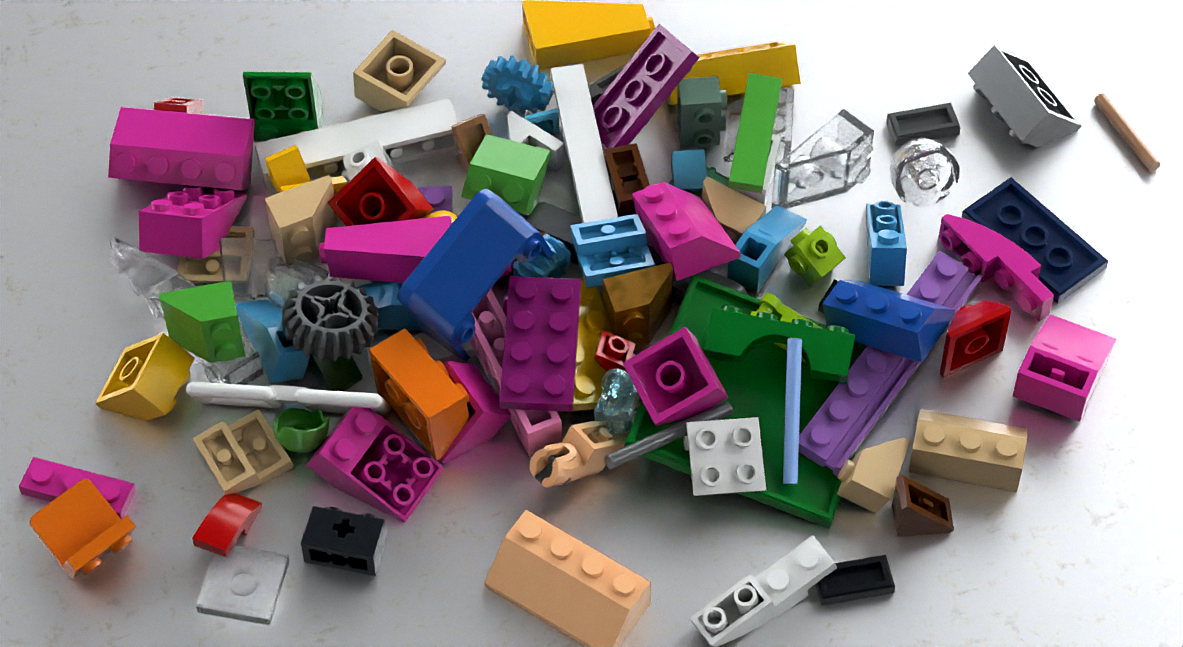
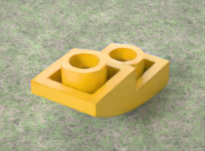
M296 145L265 158L271 184L277 193H279L280 186L311 181Z

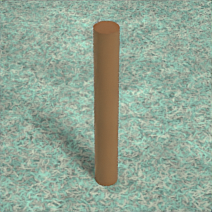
M1104 93L1097 95L1094 103L1150 172L1158 169L1160 166L1158 159Z

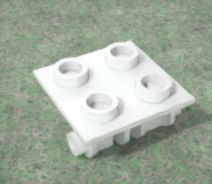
M758 417L686 423L687 436L683 438V445L685 451L689 450L693 496L766 490Z

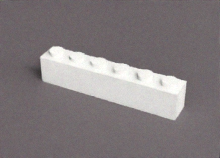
M447 98L255 143L258 166L266 193L269 195L277 193V191L271 184L265 158L293 145L298 147L310 180L314 181L330 175L331 178L342 176L341 172L346 170L342 156L379 140L388 154L392 165L458 150L459 147L451 126L459 123L451 99Z

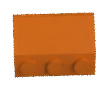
M404 328L369 349L376 390L391 405L392 411L429 454L438 461L444 456L469 419L467 408L469 396L460 383L454 384L449 378L443 363L439 360L434 361L429 356L424 342L418 337L414 339Z

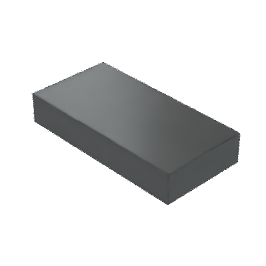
M951 102L888 113L886 119L895 146L959 135L961 128Z

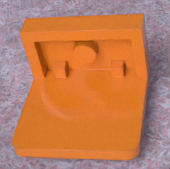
M82 479L31 516L29 521L31 528L71 579L81 572L84 576L92 573L103 563L100 558L111 550L115 554L123 550L133 541L130 536L136 528V525L128 515L122 519L117 515L89 479Z

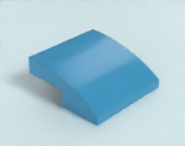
M639 214L570 225L577 259L587 288L603 285V279L655 266L647 246L646 231Z

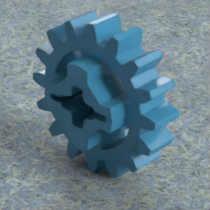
M498 56L497 61L490 60L481 78L484 81L482 89L489 90L488 98L498 99L496 103L498 106L505 104L504 107L508 108V111L518 109L523 115H525L526 110H529L532 114L537 113L538 109L544 111L554 93L551 90L554 84L553 82L546 81L548 78L547 73L538 72V65L531 67V64L526 59L517 62L514 56H510L508 61L502 56Z

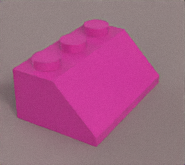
M665 182L650 185L643 190L632 193L636 214H639L644 226L646 238L664 264L671 262L673 277L676 281L741 257L740 251L701 197Z

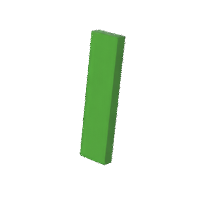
M752 73L748 75L728 188L762 193L782 78Z

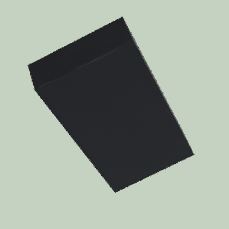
M886 555L836 563L837 569L816 583L821 606L892 594L895 591V584Z

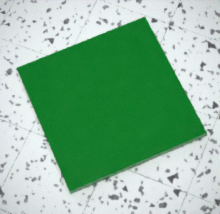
M693 275L668 336L686 327L697 338L704 351L712 308L721 309L723 305L734 306L742 309V314L750 315L752 311L758 310L760 300ZM809 319L823 329H827V325ZM854 341L849 369L867 345ZM766 343L751 350L740 364L708 358L729 397L715 406L727 401L733 408V414L721 420L759 418L766 490L740 492L738 494L830 528L841 498L837 493L842 481L833 474L832 469L827 466H820L799 452L798 485L783 484L787 351L774 343ZM802 360L799 435L839 384L837 382L811 378L808 365ZM642 401L624 447L686 419L656 426ZM684 437L642 455V457L691 475L689 450L685 451ZM856 452L853 454L850 460H852L855 457Z

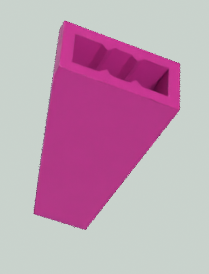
M451 216L326 228L325 243L319 244L321 263H327L330 277L404 283L450 227L452 218Z

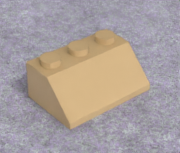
M920 409L908 472L1017 492L1024 463L1027 428Z

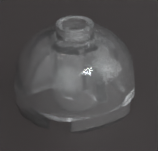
M917 138L908 141L895 152L890 163V180L896 193L905 203L906 201L911 202L915 207L931 206L942 201L950 194L948 189L952 186L953 182L955 181L957 184L960 177V166L952 152L941 142L934 139Z
M283 257L271 258L265 274V293L271 303L282 310L290 291L296 290L299 283L308 285L311 278L321 282L325 276L328 278L329 271L300 259L293 258L292 263L287 264L281 263ZM333 277L329 281H336L337 279Z

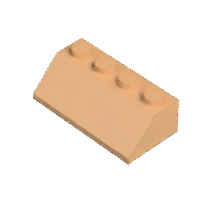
M528 510L524 511L504 536L484 582L485 587L586 647H619L650 606L651 602L650 581Z

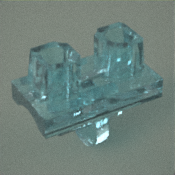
M611 369L604 374L601 380L603 391L594 411L595 420L606 421L608 432L611 434L629 433L632 427L631 419L633 414L638 411L641 404L640 395L633 384L631 376L625 370Z

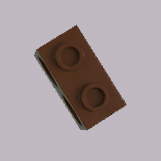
M637 143L604 149V158L617 215L621 217L636 214L632 193L650 186Z

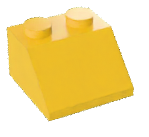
M165 333L124 348L95 404L100 408L144 421L166 416L176 404L175 396L179 388L190 377L191 372L189 369L195 357Z

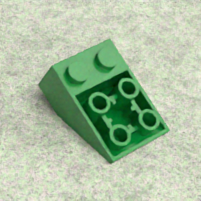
M243 72L250 119H255L254 141L277 139L303 131L322 128L323 105L321 91L311 72Z

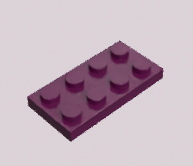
M661 24L655 28L593 105L603 153L604 149L629 145L700 58Z
M510 276L499 398L500 409L573 412L581 279Z

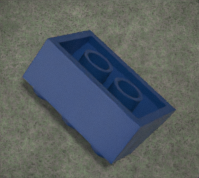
M839 280L822 303L827 327L835 325L847 328L849 334L855 335V342L921 363L955 316V309L863 281Z

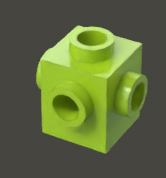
M821 225L811 233L807 228L798 233L790 240L793 247L784 253L790 268L797 275H800L808 286L821 279L846 259L837 247L835 238L829 232H826Z

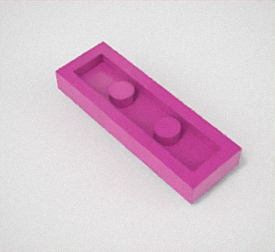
M36 457L32 458L18 486L22 495L52 502L82 479H89L121 519L125 517L136 493L134 483Z

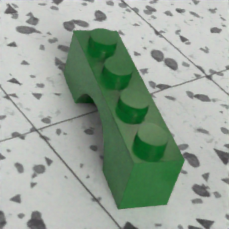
M728 305L721 306V309L712 308L704 353L707 358L740 364L751 350L762 344L782 343L787 345L788 338L802 339V356L808 365L811 378L842 384L847 383L855 335L849 334L847 328L830 325L827 329L813 327L812 322L804 319H792V323L777 320L778 317L776 315L766 312H757L756 316L742 314V309Z

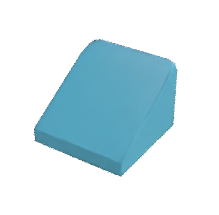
M557 108L524 117V119L550 135L559 133V111Z
M704 149L673 151L671 153L673 186L686 192L702 191L703 181L707 176Z

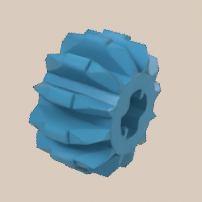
M544 234L542 236L553 252V256L548 259L539 253L533 260H528L524 263L516 261L513 265V276L561 278L566 274L565 270L571 264V252L560 240Z

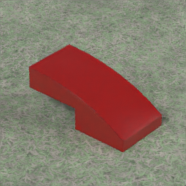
M236 493L225 494L210 510L192 537L194 546L227 558L241 534L247 535L263 507L262 503Z

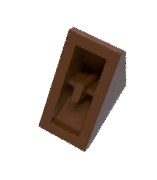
M904 475L896 478L892 508L897 536L947 534L954 531L948 498Z

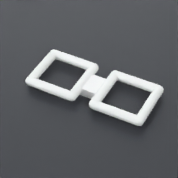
M190 382L186 386V392L190 396L205 404L276 409L283 407L284 404L303 405L311 411L320 409L322 412L345 413L351 407L371 408L382 416L388 415L391 411V405L379 394L314 390L296 386L270 385V387L207 382Z

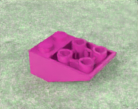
M183 185V189L170 192L163 199L152 201L151 205L138 211L139 251L199 259L209 256L221 246L247 200V194L234 193V190L215 188L214 190H207L200 186Z
M1050 314L1030 345L1016 378L1013 397L1080 422L1116 343V338Z
M364 407L349 408L306 464V466L334 488L403 523L411 515L444 468V466L374 410Z

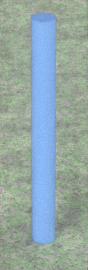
M800 338L787 339L784 485H798L802 339Z

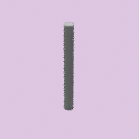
M723 402L606 455L605 463L609 469L616 468L686 436L687 422L721 420L732 415L733 408L729 402Z

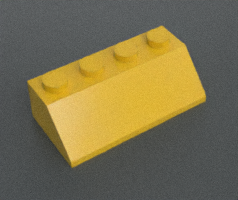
M785 41L696 54L700 58L683 78L718 76L720 90H726L727 96L740 94V98L745 96L749 73L782 78L780 93L791 91V85L801 84L796 44ZM677 86L666 100L671 105L676 104V109Z

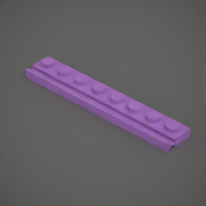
M939 251L906 295L955 309L956 313L964 306L978 287L982 276L979 274L977 276L968 272V267ZM867 346L849 369L847 383H839L799 435V452L820 466H827L832 469L833 474L838 476L843 463L847 459L850 460L921 362Z

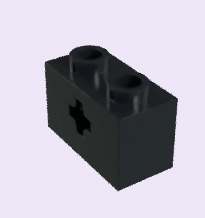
M313 506L301 541L304 562L376 576L387 541L385 519H380L369 513L359 515L343 512L341 509L331 506L325 508Z

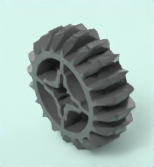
M325 276L321 282L311 278L308 285L299 283L296 290L290 291L282 308L281 324L283 331H285L286 340L293 342L295 350L304 349L306 357L312 354L318 355L320 361L324 357H331L335 362L339 356L349 360L353 353L361 355L364 347H370L378 330L379 313L377 312L373 297L367 296L365 288L356 289L354 281L348 284L342 283L340 277L337 281H329Z

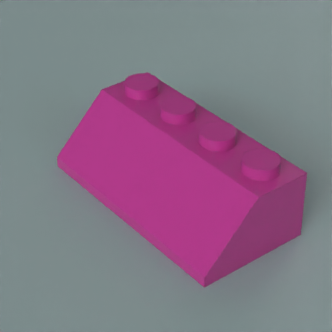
M121 107L110 142L108 178L244 190L251 186L255 119Z

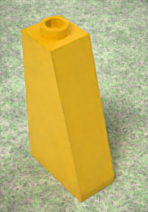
M522 1L523 26L534 63L539 66L538 70L635 53L655 30L652 16L647 17L643 4Z

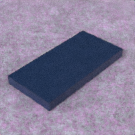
M1012 177L962 211L961 218L981 224L1001 234L1040 263L1039 280L1054 294L1053 300L1057 304L1107 268L1108 260Z

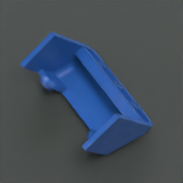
M483 189L472 198L400 288L398 300L426 335L466 363L470 357L461 345L467 343L475 333V317L472 311L515 259L520 263L535 259L539 253L550 259L553 256V252L537 229L498 195L489 189Z

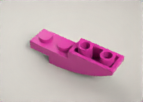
M946 214L941 218L938 238L946 250L952 251L962 261V264L969 268L968 272L974 273L976 276L978 274L981 275L982 283L994 276L997 284L1002 289L1007 290L1018 301L1020 307L1025 312L1030 313L1038 322L1049 316L1054 294L1039 280L1040 263L1014 242L981 224L950 214Z

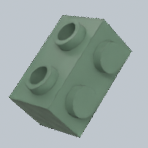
M718 76L682 79L677 85L676 123L680 148L720 145V131H726L725 112L721 110H727L726 90H720Z

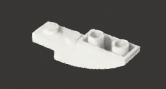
M811 536L755 578L750 573L689 618L711 647L723 645L759 628L809 596L807 590L837 569L836 563L817 539Z

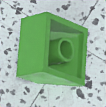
M486 134L469 164L461 197L472 200L479 191L489 189L516 212L530 215L538 204L552 151Z
M231 281L159 293L168 335L182 348L209 363L227 362L235 358L245 357Z

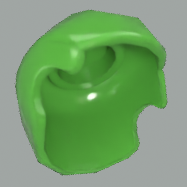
M289 408L280 412L275 418L273 432L279 444L289 451L308 453L317 450L327 438L330 417L324 419L320 409H316L311 413L305 409Z

